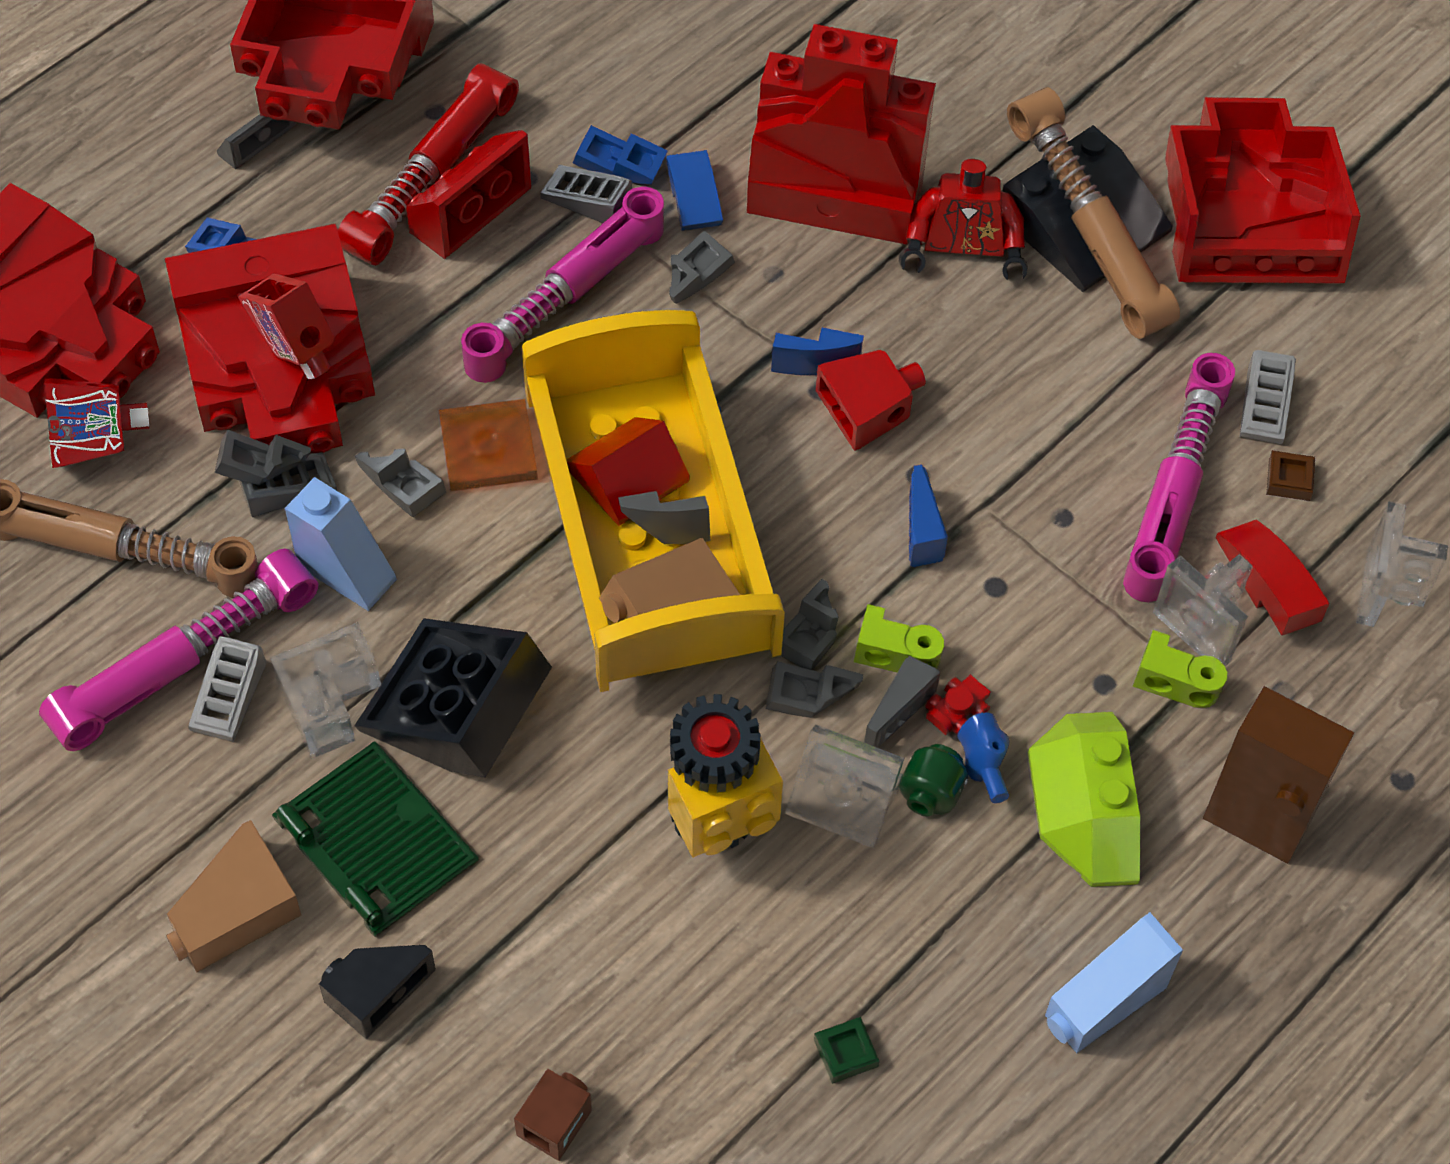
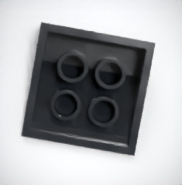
M1092 125L1067 142L1068 146H1074V149L1071 150L1074 156H1080L1077 161L1080 166H1085L1083 169L1085 175H1091L1089 179L1091 185H1097L1094 190L1100 191L1102 196H1108L1140 252L1172 231L1173 225L1123 150L1098 128ZM1041 159L1003 184L1002 192L1011 194L1023 214L1024 240L1079 290L1084 292L1105 278V275L1071 218L1074 214L1070 208L1071 199L1064 198L1066 190L1060 189V180L1053 178L1055 171L1048 169L1049 161Z
M423 618L354 726L364 734L450 772L486 778L552 669V666L527 632Z

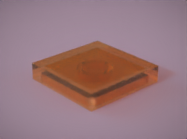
M525 399L439 410L450 491L538 480Z

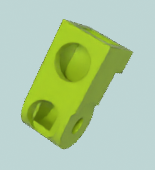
M867 604L857 642L854 663L898 673L904 660L911 656L938 669L944 649V638L936 628L922 624L910 627L906 624L883 619L885 608Z
M1153 630L1132 687L1196 708H1207L1215 704L1227 681V670L1223 663L1212 656L1195 657L1192 654L1169 647L1167 645L1170 635Z

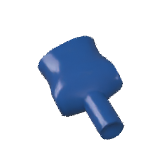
M976 714L962 725L957 735L964 749L965 767L972 780L984 781L991 802L1001 803L1009 798V793L999 769L1009 748V736L999 728L994 714Z

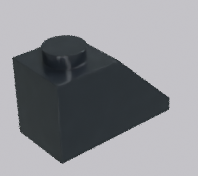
M426 945L353 949L344 959L338 958L334 960L324 971L321 978L322 981L319 983L324 1003L367 1040L436 970L433 952Z

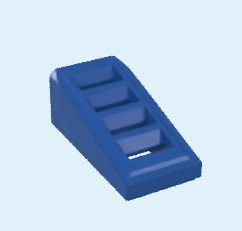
M922 464L916 465L913 468L909 491V561L912 567L942 562L943 558H945L948 538L926 469Z

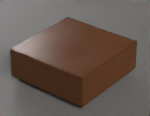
M1272 450L1268 463L1266 495L1310 501L1314 489L1315 457Z

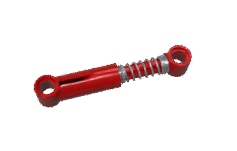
M483 63L477 64L469 73L463 92L410 152L408 164L404 166L403 171L398 173L397 178L391 181V186H387L384 193L378 196V201L373 202L362 213L354 210L344 217L338 228L343 251L373 266L379 265L386 258L394 240L393 230L397 227V222L402 221L401 214H407V210L405 211L406 206L414 196L427 190V184L432 185L434 182H437L445 171L451 169L496 115L504 116L510 111L518 95V80Z

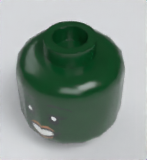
M933 744L930 747L926 746L917 749L911 756L899 780V789L907 800V806L913 812L926 817L932 816V814L941 815L949 813L955 807L968 781V772L963 764V758L955 750L942 744Z

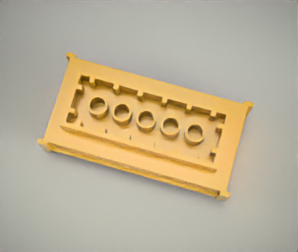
M654 310L607 316L559 328L523 343L522 356L525 394L529 408H534L595 650L596 677L600 692L609 691V682L770 650L772 657L781 656L785 612L780 596L774 594L700 347V326L696 313L685 310ZM634 417L663 420L688 470L690 481L659 501L660 503L700 496L706 497L709 506L711 539L706 544L740 595L698 600L657 609L616 623L610 621L603 610L599 597L612 576L686 544H663L631 519L618 526L571 475L566 460Z

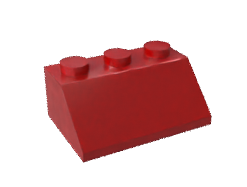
M523 130L493 136L482 146L475 147L468 157L456 167L445 171L440 179L425 192L414 196L406 206L409 233L443 259H446L531 189L528 134Z

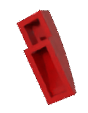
M1253 520L1217 533L1216 539L1254 605L1256 608L1263 606L1266 608L1281 636L1322 622L1330 604L1302 562L1269 528L1258 520Z

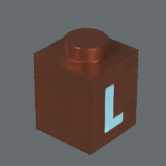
M547 1068L514 1118L516 1136L560 1161L592 1112L591 1094L587 1092L588 1087L572 1074L564 1072L560 1076Z

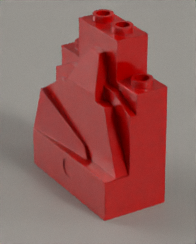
M248 0L230 43L236 73L259 77L255 91L260 116L340 130L353 93L367 97L393 100L397 87L401 86L411 56H422L434 24L432 0Z
M813 24L804 58L769 52L760 82L757 124L751 144L747 213L907 245L906 235L908 226L911 221L914 204L919 200L923 184L936 83L894 75L898 46L897 39Z
M1218 97L1204 98L1200 125L1170 126L1165 161L1168 170L1167 182L1177 224L1172 253L1178 282L1345 283L1361 215L1334 127L1293 126L1285 98Z
M9 183L0 192V397L36 418L46 409L44 382L48 378L119 385V396L122 398L129 390L130 384L143 370L153 365L157 355L160 353L153 326L135 317L140 313L146 302L139 275L119 265L117 258L98 249L91 232L49 203Z
M336 223L165 258L204 432L226 430L235 425L247 423L250 438L270 445L275 435L310 447V453L327 452L332 448L342 447L343 442L334 404L357 402L363 398L375 396V390L360 327L358 310ZM273 273L307 282L335 337L334 343L323 350L331 367L317 378L308 379L300 365L277 358L238 298Z

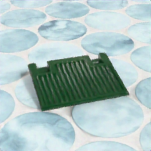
M376 741L290 802L282 804L272 814L278 825L282 829L286 827L295 839L296 846L350 909L354 907L364 919L365 927L374 937L378 936L479 860V857ZM308 810L320 821V824L313 829L301 816ZM377 889L390 903L383 909L370 897Z

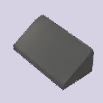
M259 114L226 138L218 148L217 154L234 169L239 168L293 128L296 122L275 120L270 117L260 116Z

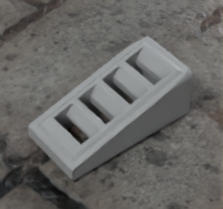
M1255 350L1253 352L1247 372L1239 437L1283 444L1295 372L1296 358L1294 356L1262 350ZM1257 385L1280 389V391L1257 387ZM1255 402L1277 405L1278 408L1255 404ZM1252 417L1276 420V425L1253 421Z
M223 636L218 638L188 726L190 731L234 742L266 666L263 649L260 646ZM223 676H228L241 681L240 684L224 681L222 678ZM217 693L233 697L235 700L233 703L214 697ZM212 710L228 714V721L207 716L208 711Z

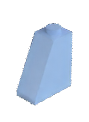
M314 477L285 507L295 555L312 576L367 611L374 606L397 580L387 559L348 497Z
M1149 912L1051 997L1045 1014L1050 1031L1061 1043L1065 1044L1068 1042L1076 1053L1080 1052L1164 991L1169 984L1183 949Z

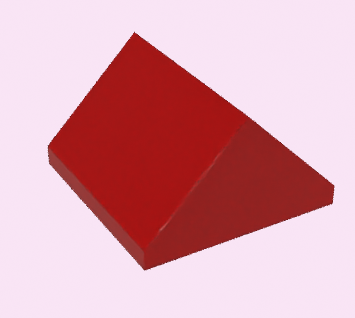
M634 417L566 460L571 475L618 526L630 520L621 512L618 497L657 491L659 500L690 481L688 470L663 420Z

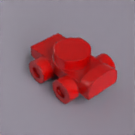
M971 674L963 681L954 677L945 686L946 696L944 698L935 694L925 705V708L929 710L926 713L927 720L944 735L951 731L958 735V731L967 721L966 717L969 714L974 716L979 713H988L990 706L985 700L990 696L991 691Z

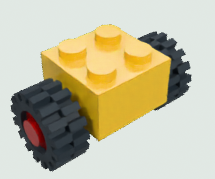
M713 694V703H707L705 695L697 697L696 707L694 708L689 702L682 707V716L676 714L673 719V729H670L671 761H674V767L668 769V810L671 814L672 822H675V831L679 836H682L692 858L703 853L715 855L724 851L729 846L732 849L739 845L740 837L746 839L749 834L750 836L762 835L771 830L777 821H780L783 780L761 739L757 718L751 720L752 710L747 705L741 710L738 709L739 700L730 697L728 704L722 703V694Z

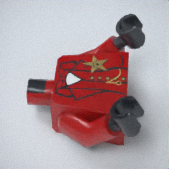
M978 159L964 160L961 164L960 174L945 173L941 175L938 186L929 188L914 204L906 235L909 246L899 255V264L903 270L905 268V260L911 254H916L919 257L916 272L920 273L924 269L926 260L920 249L921 244H925V251L1003 257L1004 250H1008V258L1005 260L1002 269L1003 276L1008 280V265L1012 262H1018L1023 267L1022 275L1023 279L1025 278L1028 265L1025 259L1021 257V249L1025 248L1023 214L1011 194L1001 191V180L998 177L985 176L986 164Z

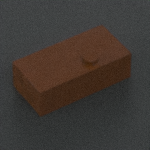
M1264 686L1237 732L1202 819L1288 864L1308 829L1355 732Z

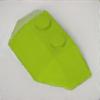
M1113 712L1066 714L1028 750L1040 839L1065 863L1079 872L1081 878L1090 887L1138 885L1140 881V811L1126 730Z

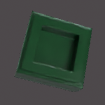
M861 1017L814 1033L815 1044L832 1084L879 1067V1058Z

